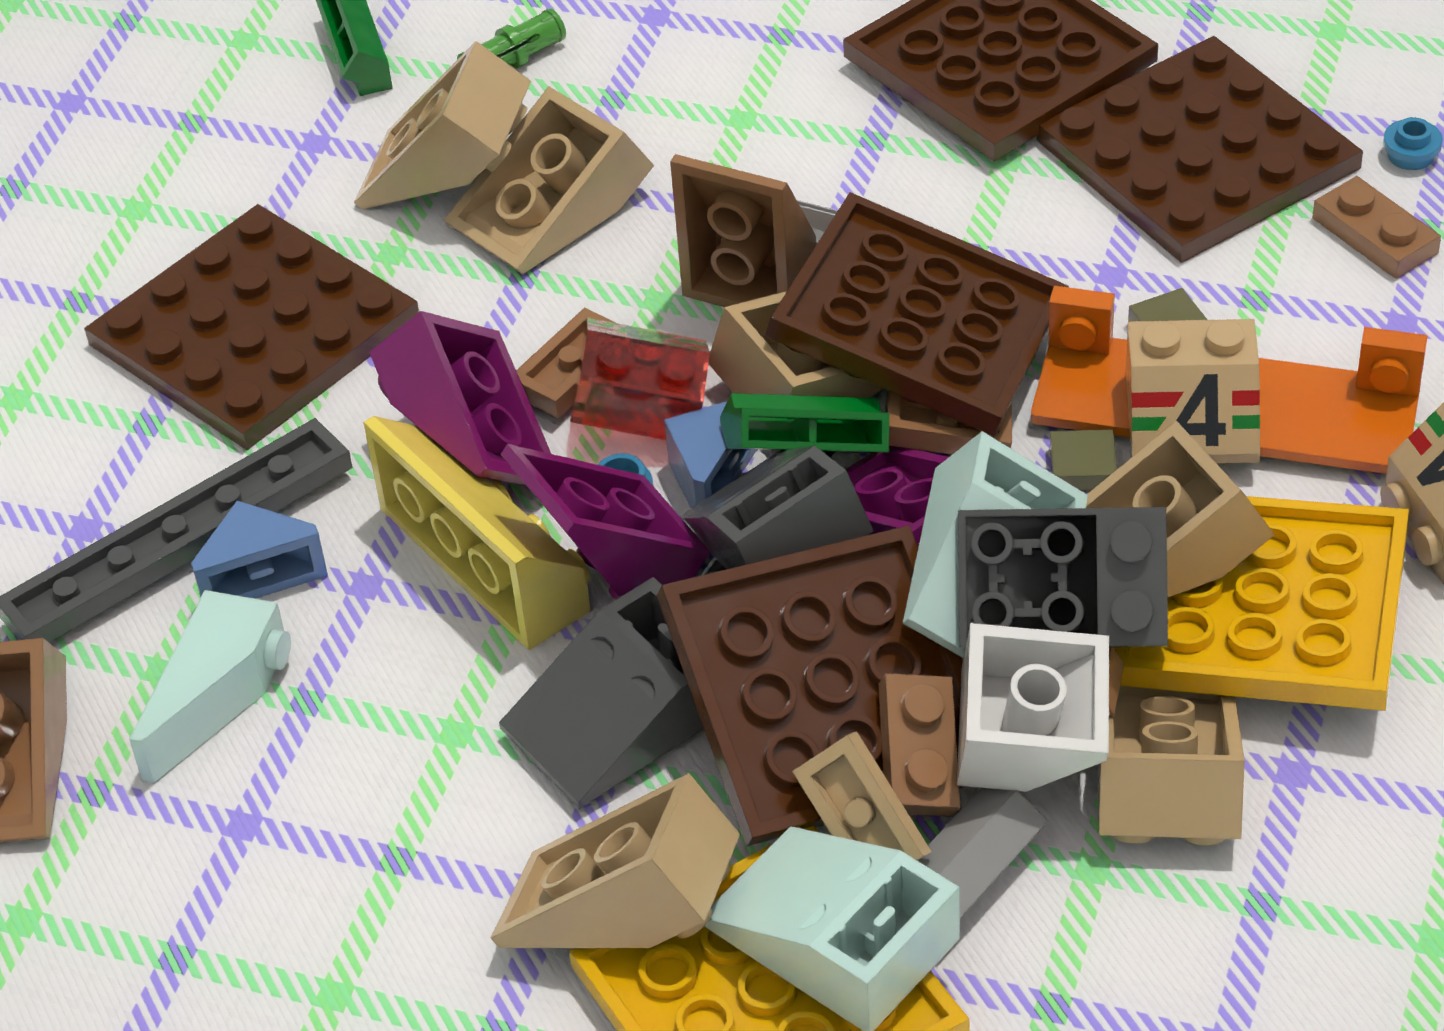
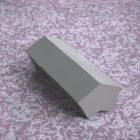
M981 788L929 843L928 846L932 852L918 861L959 886L961 918L1043 828L1048 820L1017 790Z

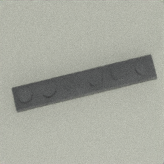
M314 418L0 596V619L18 640L44 638L50 643L194 560L236 501L277 512L352 469L350 452L328 429Z

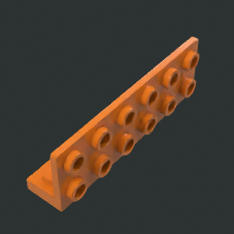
M1062 286L1053 287L1049 301L1048 349L1031 409V422L1033 424L1072 430H1113L1114 436L1130 438L1125 376L1127 340L1113 338L1115 293ZM1364 327L1358 371L1259 358L1260 456L1387 474L1389 456L1414 431L1428 335Z

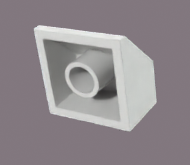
M970 623L961 669L957 785L1027 792L1107 761L1109 754V636Z

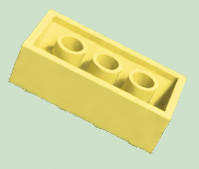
M373 416L363 422L380 509L522 645L531 650L591 612L587 583L590 581V572L584 560L573 549H563L551 538L546 526L536 515L529 514L527 516L512 502L505 487L495 479L489 481L485 477L474 474L418 426Z

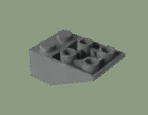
M816 446L778 451L680 516L711 551L710 554L726 569L867 536L873 532V528L847 471Z
M1166 507L958 510L960 648H966L970 623L1109 636V647L1113 648L1169 647Z
M654 577L600 609L499 722L500 729L578 809L584 807L704 729L657 599V594L662 584Z

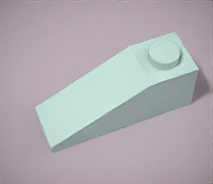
M204 590L129 738L142 781L156 783L265 694L276 669L282 670L285 667L291 649V637L288 631H284L278 603Z

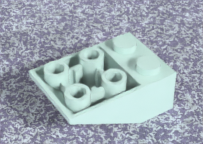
M983 431L935 468L903 624L964 658L965 648L959 647L958 510L1086 508L1088 495Z
M790 826L712 904V916L704 926L862 1031H874L960 939L959 886L901 850Z

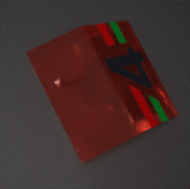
M587 318L570 422L666 440L664 419L702 409L710 356L706 340Z

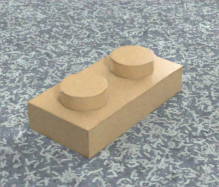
M857 731L843 737L792 771L831 835L901 850L917 861L932 852Z

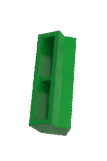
M316 0L342 78L355 82L359 96L393 89L389 63L367 1Z
M731 393L720 416L727 449L780 451L816 446L822 452H889L890 413L881 412L878 398Z

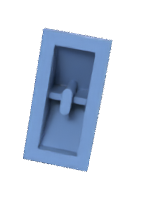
M726 402L664 419L668 462L690 508H693L739 478L757 451L727 449L720 422V416Z
M236 501L191 562L200 598L204 590L256 599L328 576L321 541L315 524L240 501Z

